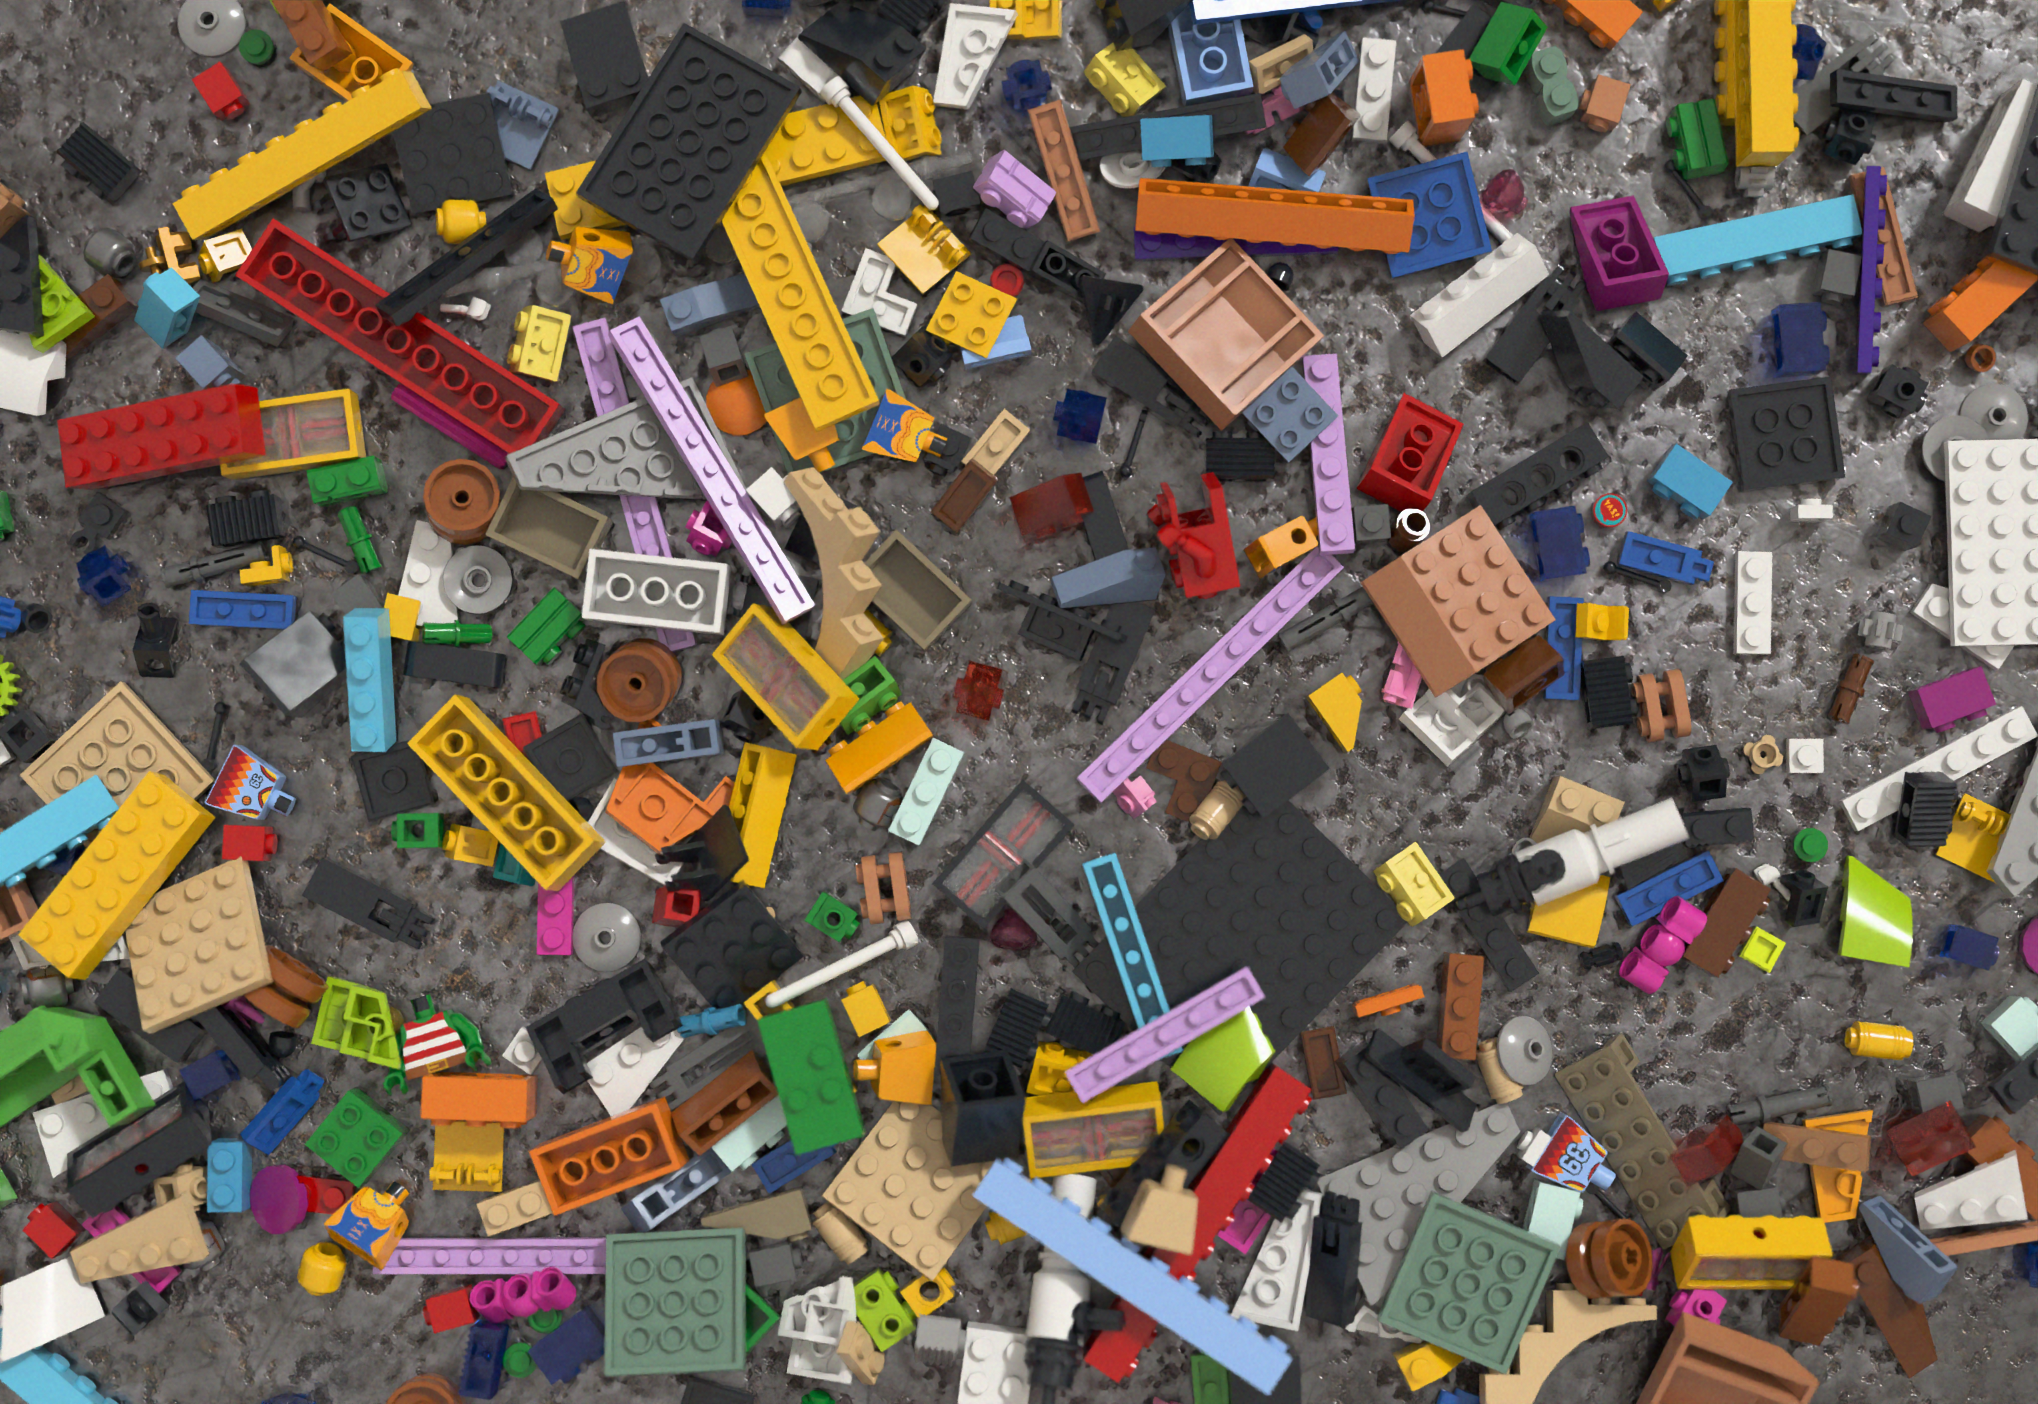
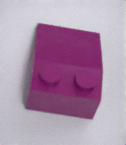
M1634 195L1570 207L1569 213L1582 273L1596 311L1661 299L1669 272Z

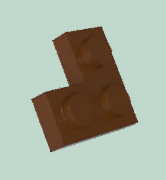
M1165 740L1151 754L1146 766L1148 770L1177 781L1164 813L1191 823L1189 820L1190 816L1211 791L1222 762Z

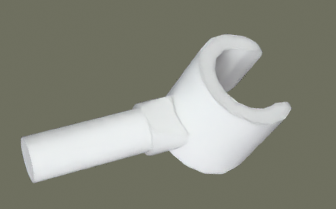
M472 297L469 307L441 304L440 311L459 313L483 321L487 317L491 305L487 304L484 300Z
M1764 864L1754 870L1758 882L1765 886L1773 883L1774 887L1789 902L1791 891L1780 883L1781 876L1777 868Z

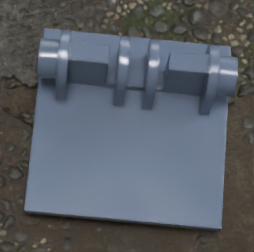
M497 81L495 87L490 86L487 92L491 94L505 158L531 170L559 112V108L501 81Z
M1292 366L1242 412L1249 420L1247 422L1255 432L1259 431L1288 463L1338 417L1336 412Z

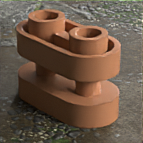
M1679 669L1664 671L1663 682L1657 683L1652 673L1637 675L1636 683L1631 684V693L1635 697L1636 703H1639L1641 716L1637 717V729L1640 737H1645L1648 743L1663 741L1664 730L1671 729L1674 738L1690 736L1691 719L1681 671ZM1665 695L1667 716H1662L1659 696Z
M902 851L889 853V864L877 865L876 856L871 855L861 857L862 864L855 865L858 885L864 884L866 898L860 899L862 918H869L870 925L884 923L885 912L896 911L898 921L912 919ZM891 877L894 897L882 899L879 879Z

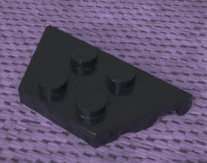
M25 215L0 239V330L14 334H20V332L29 333L35 337L44 336L37 225L35 219Z

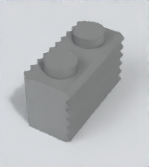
M919 1314L914 1356L916 1363L922 1361L923 1364L929 1362L932 1365L935 1362L937 1366L942 1363L944 1367L949 1364L952 1368L955 1366L956 1358L963 1359L967 1330L960 1329L961 1320Z

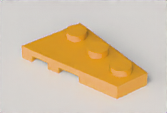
M1867 1109L1802 1119V1124L1804 1127L1867 1135L1869 1122L1871 1123L1873 1110ZM1809 1164L1817 1217L1823 1218L1824 1223L1855 1219L1862 1183L1861 1171Z

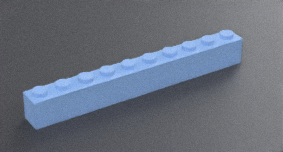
M1008 1157L1004 1161L996 1158L973 1193V1197L1269 1395L1292 1360L1290 1354L1286 1352L1289 1347L1273 1335H1270L1268 1339L1256 1332L1259 1328L1257 1324L1243 1315L1237 1319L1227 1312L1229 1306L1212 1295L1208 1300L1197 1292L1200 1286L1183 1275L1179 1280L1168 1273L1171 1267L1156 1256H1152L1149 1260L1138 1253L1141 1249L1138 1244L1127 1240L1125 1236L1119 1240L1110 1234L1109 1231L1112 1227L1098 1217L1094 1216L1092 1220H1089L1080 1214L1082 1210L1080 1205L1066 1196L1061 1201L1050 1192L1053 1188L1040 1178L1035 1177L1031 1181L1022 1175L1021 1172L1024 1168Z

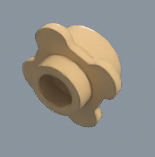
M1763 735L1760 741L1746 743L1743 747V753L1749 757L1752 763L1751 770L1755 774H1762L1766 768L1780 766L1783 762V755L1779 752L1775 744V738L1771 735ZM1762 751L1766 753L1764 758L1760 756Z

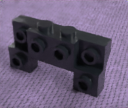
M643 959L614 977L601 980L593 989L581 996L570 998L566 1001L565 1005L526 1027V1030L540 1054L555 1088L562 1094H565L593 1078L583 1056L587 1052L638 1023L641 1024L645 1035L653 1043L680 1028L683 1024L670 997L665 993L653 966L646 959Z

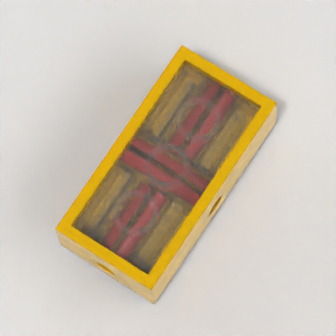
M342 389L259 401L266 456L221 464L220 468L222 476L236 480L308 470L366 457L358 394L351 389Z
M753 603L712 653V656L796 748L818 750L859 700L856 694L789 622L782 624L771 606Z
M1158 1082L1109 1087L1083 1103L1076 1091L1025 1097L1023 1126L1030 1179L1130 1167L1150 1146L1154 1137L1159 1135L1164 1129Z
M1697 1215L1689 1217L1670 1251L1677 1289H1791L1811 1256L1831 1259L1833 1256L1824 1219L1810 1218L1808 1216L1776 1218L1772 1215H1766L1760 1218H1743L1740 1215H1732L1726 1218H1712L1707 1215Z

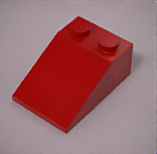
M1403 393L1367 463L1356 489L1388 504L1400 512L1407 509H1418L1423 512L1432 501L1464 424Z

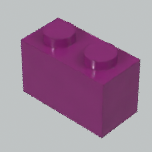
M1982 666L1969 668L1908 691L1922 730L1934 728L1935 733L1955 727L1954 720L1966 716L1967 721L1983 717L1987 715L1986 708L1996 705Z

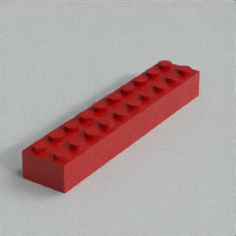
M274 218L235 274L246 284L508 454L546 439L565 411L559 403L419 312L415 313L411 320L400 324L398 327L379 314L375 307L378 302L389 295L388 292Z
M1271 1063L1264 1070L1226 1128L1230 1136L1187 1187L1198 1199L1191 1255L1149 1245L1143 1254L1144 1257L1150 1260L1152 1256H1156L1171 1267L1168 1273L1179 1280L1182 1275L1192 1281L1197 1274L1194 1269L1200 1259L1203 1261L1207 1260L1216 1246V1243L1213 1242L1214 1237L1219 1230L1225 1232L1235 1217V1214L1232 1213L1233 1208L1238 1201L1244 1203L1254 1188V1185L1251 1183L1252 1179L1258 1171L1263 1174L1274 1157L1270 1154L1277 1142L1280 1144L1284 1143L1293 1128L1289 1123L1296 1113L1302 1115L1310 1104L1312 1098L1308 1094L1311 1089L1274 1063ZM1117 1294L1108 1310L1124 1311L1126 1326H1123L1122 1332L1095 1330L1083 1345L1085 1350L1083 1360L1119 1383L1123 1376L1129 1378L1137 1367L1139 1360L1136 1358L1141 1348L1148 1349L1158 1334L1156 1325L1159 1321Z

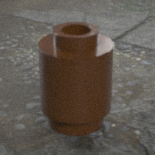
M1418 509L1403 511L1390 525L1391 538L1388 541L1391 546L1398 551L1408 552L1419 545L1430 530L1427 515Z

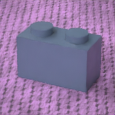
M202 335L176 357V360L203 389L234 383L242 385L240 381L246 376L218 345Z

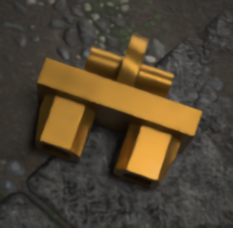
M168 227L158 228L159 235L155 238L160 256H157L155 247L145 248L147 259L139 263L140 271L151 272V274L158 272L161 274L162 269L166 271L172 267L190 286L196 284L200 280L196 262L178 265L176 258L178 254L192 251L188 231L169 232Z

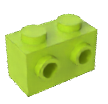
M877 1267L853 1284L856 1315L881 1352L916 1330L917 1322L915 1319L918 1317L906 1301L903 1302L897 1294L896 1290L900 1287L890 1271L883 1273L881 1268Z

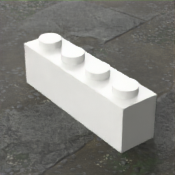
M1516 233L1484 259L1478 261L1458 279L1452 281L1436 296L1425 302L1410 316L1424 343L1438 355L1444 357L1549 276V273L1536 246L1519 233Z

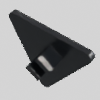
M1085 275L1080 277L1079 282L1094 343L1099 345L1104 341L1143 292L1141 284Z

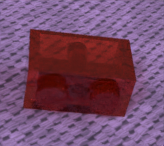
M1081 472L1059 476L1009 497L1022 536L1036 534L1037 539L1055 534V527L1063 524L1064 528L1080 524L1083 522V515L1094 511Z
M1951 1101L1887 1130L1898 1157L1912 1177L1976 1148L1964 1120Z
M1724 1115L1695 1128L1673 1152L1670 1158L1686 1184L1691 1186L1721 1173L1739 1152L1744 1142L1743 1136L1738 1126L1732 1123L1729 1116Z

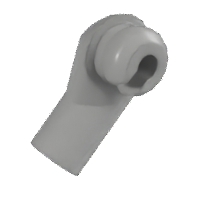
M326 171L292 190L293 209H310V187L314 182L321 183L326 177Z

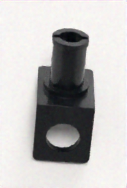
M1299 12L1265 16L1267 25L1262 32H1256L1252 29L1250 18L1241 19L1243 34L1269 48L1289 42L1305 34L1313 40L1314 50L1319 39V34L1313 33L1295 23Z
M155 603L142 604L138 607L137 611L140 627L132 649L139 675L142 677L172 678L174 676V669L169 648L177 625L176 619L161 617L160 609ZM156 659L163 663L164 667L161 669L151 668L146 665L145 660Z

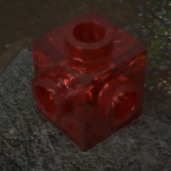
M969 661L964 679L958 677L953 694L954 698L959 699L956 712L989 721L992 709H1000L1004 689L998 688L1003 669Z

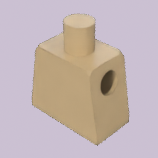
M1167 1165L1162 1183L1148 1179L1141 1183L1120 1229L1127 1240L1191 1255L1198 1199L1191 1190L1182 1188L1187 1173L1185 1169L1174 1165Z

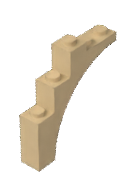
M812 467L789 472L784 483L798 502L806 518L819 556L823 579L824 607L821 632L815 651L844 680L869 661L883 640V636L864 614V611L882 584L873 575L871 569L862 561L880 531L861 507L847 509L843 501L825 482L823 476Z
M1556 1283V1290H1546L1547 1332H1544V1325H1527L1513 1357V1374H1510V1367L1507 1374L1489 1368V1374H1479L1480 1404H1533L1544 1380L1558 1362L1577 1345L1605 1329L1629 1322L1657 1320V1305H1646V1298H1625V1305H1612V1298L1591 1299V1305H1588V1298L1579 1293L1573 1283Z

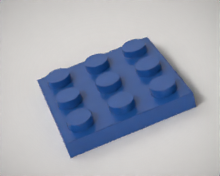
M1467 151L1367 178L1371 196L1411 199L1414 203V222L1409 253H1386L1392 278L1492 252Z

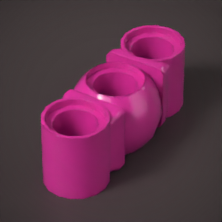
M1674 896L1667 901L1660 915L1656 918L1661 924L1652 925L1648 928L1641 939V949L1635 946L1633 951L1625 957L1619 968L1620 977L1646 994H1653L1661 987L1665 976L1670 973L1666 967L1674 965L1681 959L1685 951V941L1691 945L1693 939L1702 932L1706 925L1707 915L1679 896Z
M547 1267L541 1271H533L532 1275L529 1273H519L510 1277L507 1282L502 1278L497 1279L495 1282L490 1280L479 1282L472 1289L469 1298L472 1306L488 1322L500 1323L505 1319H513L514 1315L517 1317H528L535 1314L540 1308L544 1312H548L552 1308L555 1310L568 1308L574 1302L577 1292L576 1287L558 1268Z

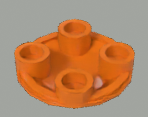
M747 370L748 377L717 387L713 381L706 395V406L716 426L721 431L734 437L749 435L759 430L767 422L764 416L766 412L750 370Z

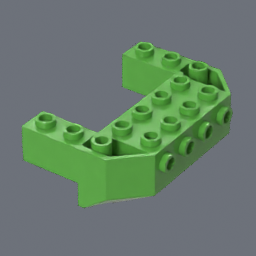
M45 1005L31 1010L26 1014V1017L16 1024L0 1032V1128L79 1075L110 1127L130 1124L155 1107L156 1104L105 1017L63 1007L46 1008ZM0 1167L1 1210L18 1197Z

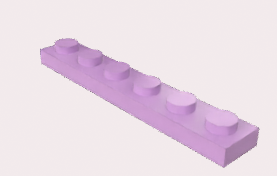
M1337 354L1307 355L1302 358L1303 378L1338 415L1329 426L1309 443L1319 554L1354 553L1355 542Z
M1246 966L1071 1067L1065 1073L1083 1103L1260 1001L1265 996Z

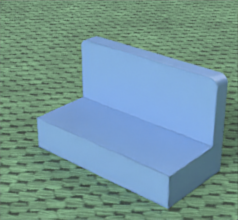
M1263 148L1248 186L1319 192L1326 172L1319 169L1311 176H1308L1292 158Z
M1021 315L1008 317L987 359L960 347L965 370L1031 355L1030 341Z

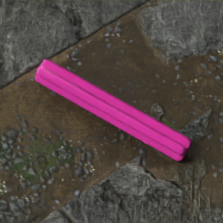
M399 384L396 386L391 395L393 401L496 468L504 469L508 465L505 460L506 455H509L507 452L404 385Z

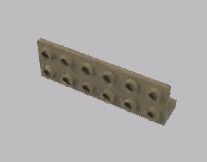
M1621 1032L1611 1037L1600 1050L1558 1070L1555 1073V1077L1593 1138L1608 1151L1607 1161L1661 1248L1666 1249L1674 1245L1689 1217L1707 1215L1712 1218H1725L1731 1207L1713 1179L1701 1185L1696 1180L1631 1075L1632 1070L1640 1061Z

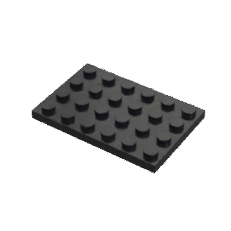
M683 23L576 194L578 198L695 263L802 93L801 87Z

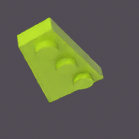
M39 255L44 336L35 337L31 334L29 336L33 348L44 353L95 316L45 259Z

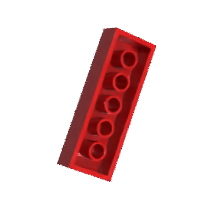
M235 383L57 420L66 488L94 490L266 456L257 387Z

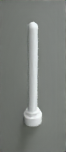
M840 76L830 80L819 93L829 105L833 104L835 107H840L922 203L930 210L936 209L939 205L938 199L850 99L851 93L848 91L849 86Z
M1408 120L1389 139L1397 149L1401 147L1405 152L1409 150L1421 163L1437 160L1418 141L1420 137L1415 133L1417 129ZM1481 204L1486 228L1501 243L1511 238L1513 235Z
M908 920L894 925L893 930L889 932V936L768 995L765 1000L766 1005L770 1008H775L894 948L896 950H907L918 945V938L914 928Z

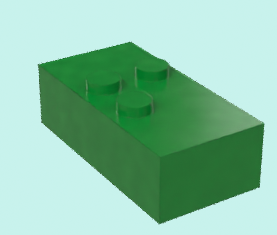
M828 998L758 1018V1025L795 1154L799 1155L864 1136L866 1130Z

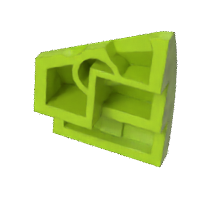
M1846 856L1841 885L1845 889L1839 921H1843L1837 955L1909 967L1913 934L1910 898L1853 856Z
M332 976L327 977L326 983L329 988L322 997L311 1044L338 1050L343 1054L399 1069L401 1061L386 993Z
M1250 1007L1192 1039L1171 1070L1219 1110L1225 1112L1231 1108L1245 1084L1259 1078L1275 1050L1268 1036L1263 1033L1262 1024L1257 1014H1253Z

